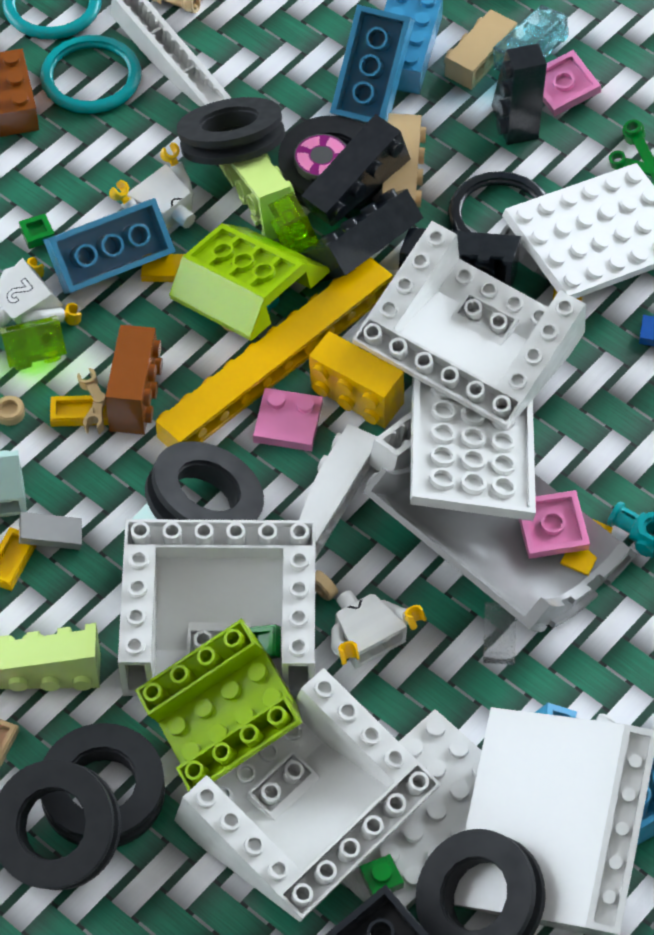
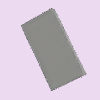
M21 512L19 516V544L80 550L82 546V518Z

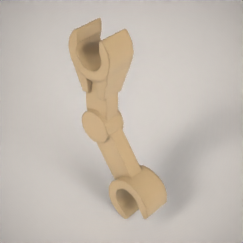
M89 368L90 379L84 380L81 378L80 373L77 374L79 386L83 390H88L93 398L92 408L84 417L83 425L88 434L90 425L96 423L98 434H101L104 430L103 410L106 405L105 394L101 392L98 386L95 370Z

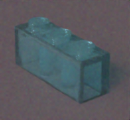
M544 5L538 7L493 47L494 69L501 71V64L506 49L539 43L544 58L549 56L557 46L569 37L568 16Z

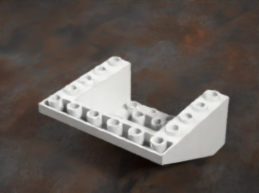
M431 221L352 340L353 344L508 430L570 356L585 333L586 304L559 290L549 307L459 259L457 234Z
M125 519L118 667L123 696H138L135 689L242 618L248 627L273 624L281 626V658H274L272 661L292 696L297 697L300 689L315 676L316 520Z
M324 668L300 689L295 700L299 707L302 724L213 782L206 775L182 797L174 820L199 846L299 922L317 907L441 785Z
M491 707L465 831L470 829H486L500 833L522 844L534 856L542 871L546 890L545 908L540 925L585 935H620L654 759V730L621 723ZM480 863L469 869L459 880L454 894V906L500 915L507 899V883L502 871L493 863Z

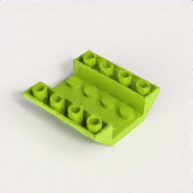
M221 223L182 256L169 296L170 299L252 341L271 324L267 306L295 281L311 289L330 270L329 267L249 228Z
M242 618L135 689L148 716L159 723L180 763L176 769L188 792L206 775L213 782L302 724L296 701L271 657Z

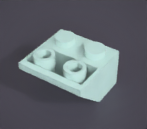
M18 450L0 451V517L20 515L21 512H27L19 453Z

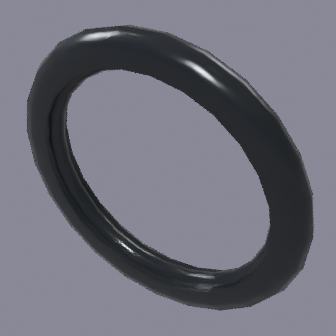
M498 171L476 175L465 181L454 192L448 207L449 223L453 231L471 232L463 221V204L472 192L486 186H512L528 193L533 199L546 195V192L534 181L516 173Z

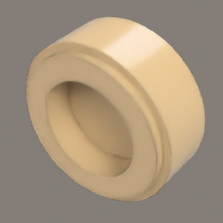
M16 396L0 398V423L5 426H13L20 423L25 416L22 400Z
M317 570L315 572V592L323 599L330 601L338 594L336 585L322 571Z

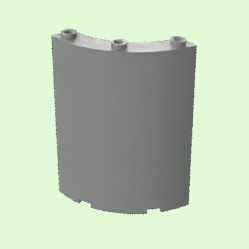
M411 464L404 469L395 471L382 468L368 479L366 488L363 491L375 503L534 632L545 631L546 625L555 628L578 614L598 597L596 590L605 581L611 584L637 555L630 547L619 541L582 511L590 541L589 551L597 557L589 576L561 565L560 562L564 554L529 559L519 519L411 505ZM535 474V496L559 493Z

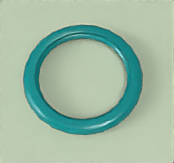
M16 0L2 1L4 15L14 28L29 37L46 40L67 38L80 33L96 19L102 5V0H89L88 8L81 17L65 25L46 27L29 23L20 17L16 10Z
M102 35L79 36L62 42L46 56L40 70L41 86L47 97L57 106L80 114L102 113L121 106L136 92L142 76L140 61L135 53L124 43ZM87 48H100L112 51L122 57L127 64L129 72L126 84L115 94L104 99L85 101L68 97L58 90L53 79L54 68L69 53Z

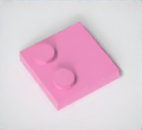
M574 50L547 63L543 102L554 117L601 93V85Z
M265 388L253 433V443L312 452L323 405V397Z
M576 490L535 496L536 514L534 520L519 519L529 559L589 550L590 541Z

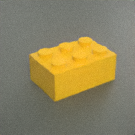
M328 331L309 355L311 388L319 396L329 397L336 401L343 409L347 411L352 410L361 415L368 423L386 428L403 406L404 371L338 335Z

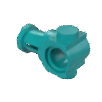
M618 502L608 518L607 525L610 527L615 525L629 533V539L634 541L637 552L643 556L653 558L654 536L650 534H654V512H643L639 515L626 508L625 503Z

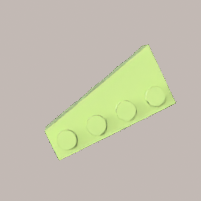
M267 153L250 160L219 165L231 186L236 187L242 204H248L254 224L262 225L263 236L274 240L296 231L292 197L295 196L294 188L289 180L286 181L283 178L279 167L273 166Z
M96 623L85 624V630L72 632L71 627L57 628V634L46 636L40 634L39 631L27 632L22 639L17 640L11 635L0 636V689H10L13 691L43 689L55 691L59 688H74L84 691L90 688H100L101 652Z

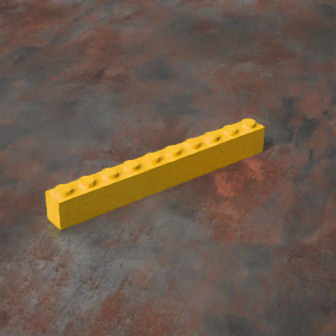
M370 257L346 276L335 278L325 290L313 295L307 304L299 310L291 312L287 319L278 326L269 329L266 335L258 342L251 343L240 356L229 360L223 369L214 376L207 377L200 387L192 393L185 394L180 402L170 410L163 411L155 421L157 438L167 447L180 442L205 441L262 396L265 388L271 389L309 359V355L328 331L339 335L370 311L392 281L393 275Z

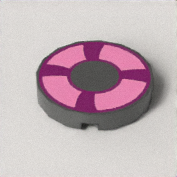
M329 134L308 136L299 142L295 148L294 166L297 172L305 179L310 181L312 179L316 180L346 147V144L339 138Z

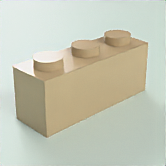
M490 9L484 17H480L476 21L474 28L469 33H465L461 37L459 44L447 52L444 58L445 76L472 90L505 54L506 49H509L516 42L517 22Z

